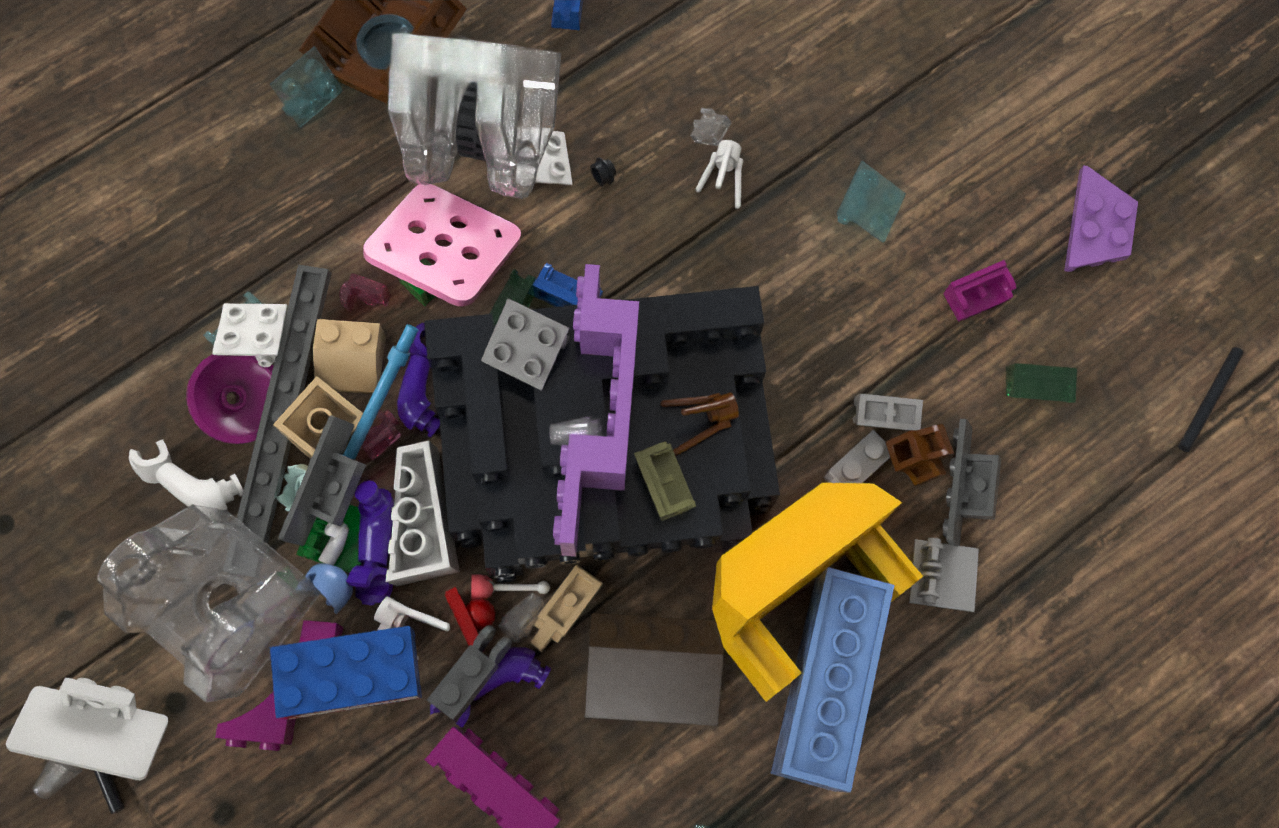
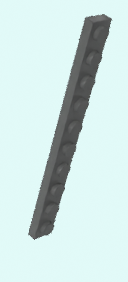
M298 265L285 317L279 352L275 359L224 572L260 578L278 503L276 498L280 494L292 444L273 424L305 389L313 355L317 319L322 317L332 273L329 269Z

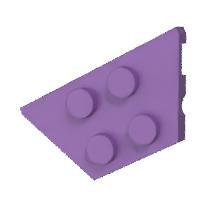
M1085 165L1079 170L1064 269L1066 272H1071L1076 268L1088 265L1091 267L1099 266L1107 261L1117 262L1126 260L1132 251L1138 201Z

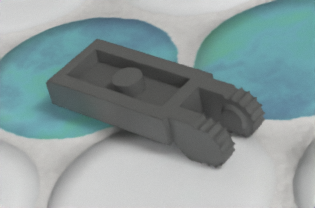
M490 625L484 627L475 638L473 646L470 645L427 699L430 704L454 722L458 721L499 668L498 664L511 647L512 641L507 637H503L492 649L489 658L482 653L496 632V629Z

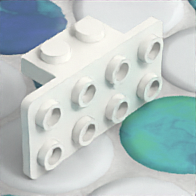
M65 677L59 690L43 686H36L31 690L6 741V746L11 752L140 781L148 775L168 726V718L163 714L137 709L135 694L124 687L112 686L109 688L97 685L94 681L87 678L75 680Z

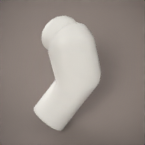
M329 522L326 525L325 534L331 537L318 559L320 562L331 565L336 563L344 548L349 528L344 522H342L341 526Z

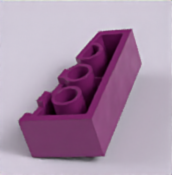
M452 727L424 759L433 768L438 765L446 772L444 774L447 777L446 779L462 792H468L473 803L487 815H493L497 819L496 823L502 828H555L561 820L556 815L560 809L547 797L544 796L540 801L530 792L534 786L520 773L514 778L505 769L509 763L498 753L493 751L489 755L480 747L484 741L470 728L463 732L459 728Z

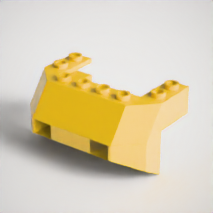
M821 483L727 551L718 560L712 610L723 647L766 702L802 673L760 619L844 555H846L863 577L893 584L894 590L891 602L923 577L882 528L881 524L902 502L872 483Z

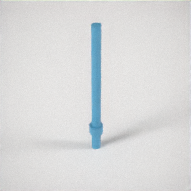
M407 324L397 345L392 346L387 356L388 364L343 453L344 456L356 459L400 367L406 365L410 356L408 351L419 331L416 327Z

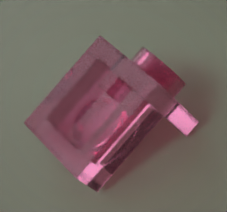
M352 273L348 282L345 281L342 284L339 298L345 310L352 312L358 297L368 305L376 306L378 303L387 307L391 294L386 285Z
M388 409L384 412L379 410L376 418L381 424L370 428L361 446L372 461L401 437L396 428L400 423Z

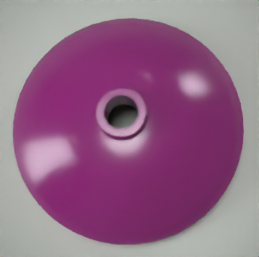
M212 354L205 358L192 372L186 391L188 410L195 424L205 434L220 442L243 444L255 441L274 366L272 364L269 367L260 366L255 356ZM228 393L236 396L235 404H230L227 401Z

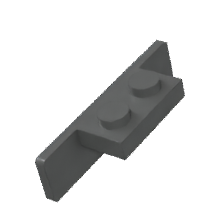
M332 415L329 416L301 485L297 490L288 516L284 521L279 535L280 540L304 546L316 517L331 524L341 526L366 464L342 455L354 424Z
M960 419L959 428L954 429L953 444L957 447L956 458H952L950 461V475L953 477L952 488H948L946 503L947 507H950L949 519H945L943 523L944 538L947 539L950 545L957 547L960 546L963 518L995 520L1001 467L999 455L970 454L973 429L967 419Z

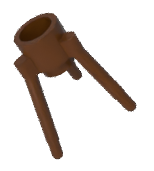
M731 392L722 395L716 393L709 396L678 398L660 402L662 407L702 404L682 409L681 414L685 416L706 412L710 422H717V424L673 450L675 456L716 432L731 427L730 420L739 417L738 405Z

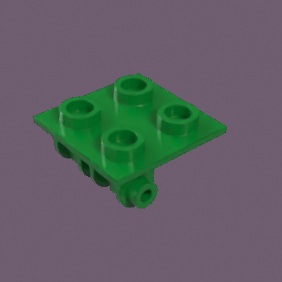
M349 505L343 522L349 528L344 548L334 566L348 573L356 565L362 564L358 562L360 513L358 507ZM316 517L305 545L299 546L296 555L322 563L318 559L331 537L325 534L327 521Z

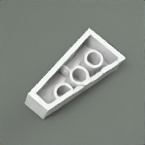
M429 440L398 447L394 479L395 502L391 513V520L393 521L392 538L389 540L388 549L390 561L389 570L386 573V582L400 586L458 573L460 571L455 542L448 532L445 484L439 449Z

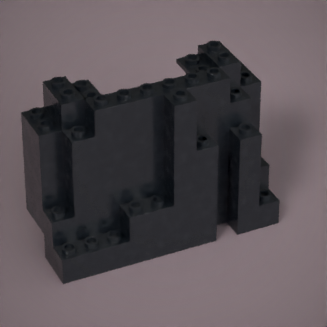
M759 286L627 299V301H639L625 489L612 490L582 487L576 556H563L560 545H555V538H553L555 516H562V510H558L557 502L558 480H565L566 476L561 475L562 445L569 444V434L607 437L608 413H616V411H610L611 379H618L613 378V356L581 354L580 342H574L575 330H573L574 311L577 309V305L531 309L570 328L567 333L569 341L564 349H560L543 390H539L481 361L496 327L492 314L424 321L427 359L432 368L435 409L440 419L448 532L456 545L461 544L462 548H475L481 546V542H483L485 567L491 579L497 578L498 583L516 581L517 576L524 575L523 564L526 565V568L544 567L548 564V561L560 560V564L563 565L575 564L580 562V557L594 556V560L601 561L613 559L614 553L627 552L629 557L647 555L649 549L661 548L663 553H671L682 550L684 545H689L690 548L696 549L714 547L715 553L723 552L725 554L751 535L750 515L768 513V509L773 508L780 496L763 388L766 366L761 340L764 317ZM731 392L736 399L739 410V417L730 420L731 427L716 432L675 456L696 508L661 521L634 453L662 442L670 443L674 450L679 445L717 424V422H710L706 412L685 416L681 414L682 409L702 404L662 407L660 402L678 398L709 396L716 393L722 395Z

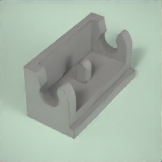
M869 394L854 396L856 414L853 417V423H856L858 426L907 431L921 429L923 400Z

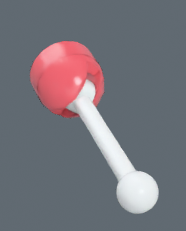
M472 574L471 601L478 598L488 599L494 591H538L540 594H546L550 590V585L546 581H541L538 584H494L487 575Z

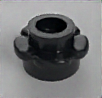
M596 158V162L590 165L593 178L600 186L607 183L612 184L616 175L613 163L609 159Z

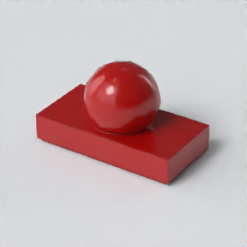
M454 587L446 591L444 595L468 646H473L475 638L479 635L477 631H482L484 627L492 626L496 618L495 607L490 601L481 598L470 601L465 607L457 588Z

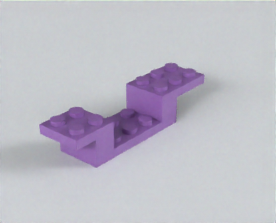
M586 264L584 277L578 276L576 291L578 302L577 309L574 311L573 330H575L574 342H580L581 354L613 356V378L618 379H611L610 411H616V413H608L607 437L569 434V444L562 445L561 475L566 476L565 480H558L557 502L558 510H562V516H555L553 538H555V545H560L563 556H576L582 487L612 490L625 489L639 301L601 299L600 265Z

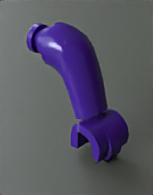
M421 323L416 326L419 331L408 351L410 359L399 390L397 411L402 423L409 430H412L414 427L420 431L425 429L429 432L427 436L432 438L440 427V419L438 420L434 417L436 413L429 409L432 403L426 397L430 364L427 359V347L420 341L426 335L425 323Z
M365 481L356 488L354 493L359 501L358 510L360 513L358 562L364 565H356L349 573L346 583L349 586L356 587V598L360 599L362 604L375 605L376 603H381L387 596L390 597L393 589V584L386 582V573L389 569L384 567L387 566L389 540L392 537L393 521L391 520L392 507H394V500L388 490L378 488L374 481Z
M512 647L498 664L499 668L474 700H478L504 683L513 681L518 684L521 679L527 683L535 682L534 687L540 689L548 677L551 668L547 665L544 668L540 666L541 662L534 658V650L526 647ZM430 704V715L441 712ZM470 705L458 721H456V724L462 728L470 715Z

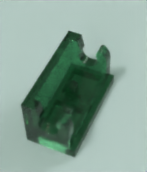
M512 269L507 283L489 313L493 315L495 325H497L507 299H511L527 308L529 307L534 298L533 283L536 277L528 274L526 279L518 275L516 269Z
M1021 363L1006 366V396L1067 403L1075 402L1077 368Z

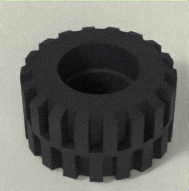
M472 81L469 84L460 103L456 124V146L460 156L491 163H497L500 160L508 142L509 128L512 123L513 99L509 88Z

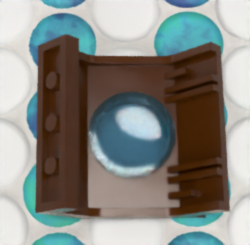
M334 0L299 51L319 68L317 72L388 104L406 100L467 8L459 0H433L432 3L424 0Z

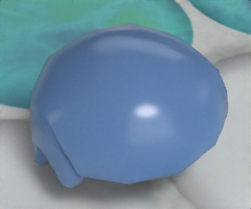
M318 563L312 566L306 574V578H309L311 585L326 598V604L328 606L332 605L335 614L347 604L352 595L353 588L346 583L348 575L341 568L331 564Z

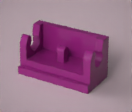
M1005 260L949 284L943 295L958 322L1009 301L1014 297L1012 290L1017 287L1006 267Z

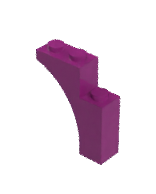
M303 620L299 643L342 636L343 627L337 623ZM273 691L263 702L249 712L230 721L217 724L215 738L226 739L225 746L246 748L247 741L260 742L259 749L280 751L281 744L292 745L296 718L289 720L276 718Z

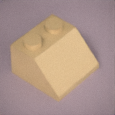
M317 319L313 343L314 377H319L338 392L373 394L381 378L386 335L379 323Z
M316 376L273 426L311 459L329 416L332 415L354 424L347 442L348 445L363 413Z

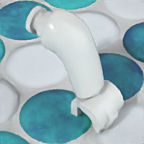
M163 440L156 442L160 455L156 458L143 460L139 451L131 449L129 452L131 467L143 481L154 484L160 483L177 499L196 512L205 515L218 514L227 510L226 503L233 501V496L238 494L241 497L243 495V488L235 474L231 475V480L227 482L222 479L215 483L213 478L199 480L174 465Z

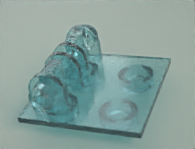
M315 46L270 83V86L284 105L281 107L287 116H292L300 128L343 91Z
M861 161L837 211V221L844 225H847L849 221H853L883 243L906 193L865 162Z

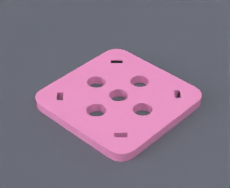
M420 184L406 196L364 244L363 255L370 264L452 305L467 306L475 301L518 246L521 232L518 226L448 191L432 184ZM424 199H435L434 202H424ZM453 222H462L466 227L455 228L451 224ZM412 227H420L424 229V232L416 234L411 232L409 229ZM500 231L502 237L497 238L496 235ZM447 240L451 245L442 247L436 244V241ZM464 253H473L477 255L478 258L474 260H468L464 258L462 255ZM430 258L436 263L428 266L422 264L420 260Z

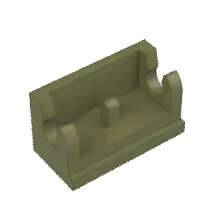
M662 442L634 453L661 521L696 508L670 443Z

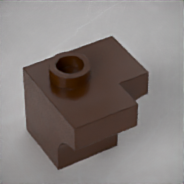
M936 424L920 430H910L885 442L895 471L906 473L914 486L922 485L946 475L941 459L954 454L943 424Z

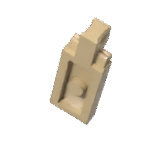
M576 565L537 616L538 620L534 626L539 631L530 642L531 645L542 653L552 639L559 643L595 597L603 583L579 565Z

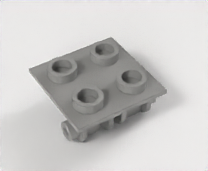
M507 299L481 361L539 390H543L560 349H564L569 341L567 333L570 328L511 299Z
M928 538V541L915 539L913 565L923 577L911 586L909 603L974 612L979 549L941 543L939 538Z

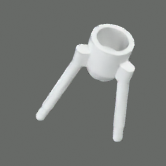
M722 140L719 143L717 152L712 153L710 162L695 189L697 193L702 190L715 165L719 169L715 188L720 189L726 171H732L734 168L735 208L737 209L741 207V168L743 165V159L740 158L741 146L732 140Z
M388 596L381 602L374 616V620L381 623L378 630L403 627L408 617L444 631L450 630L449 623L408 608Z

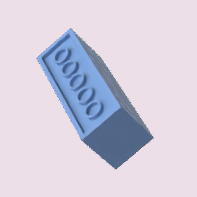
M829 567L815 579L796 661V666L802 674L791 682L771 774L835 792H851L894 590L893 584Z

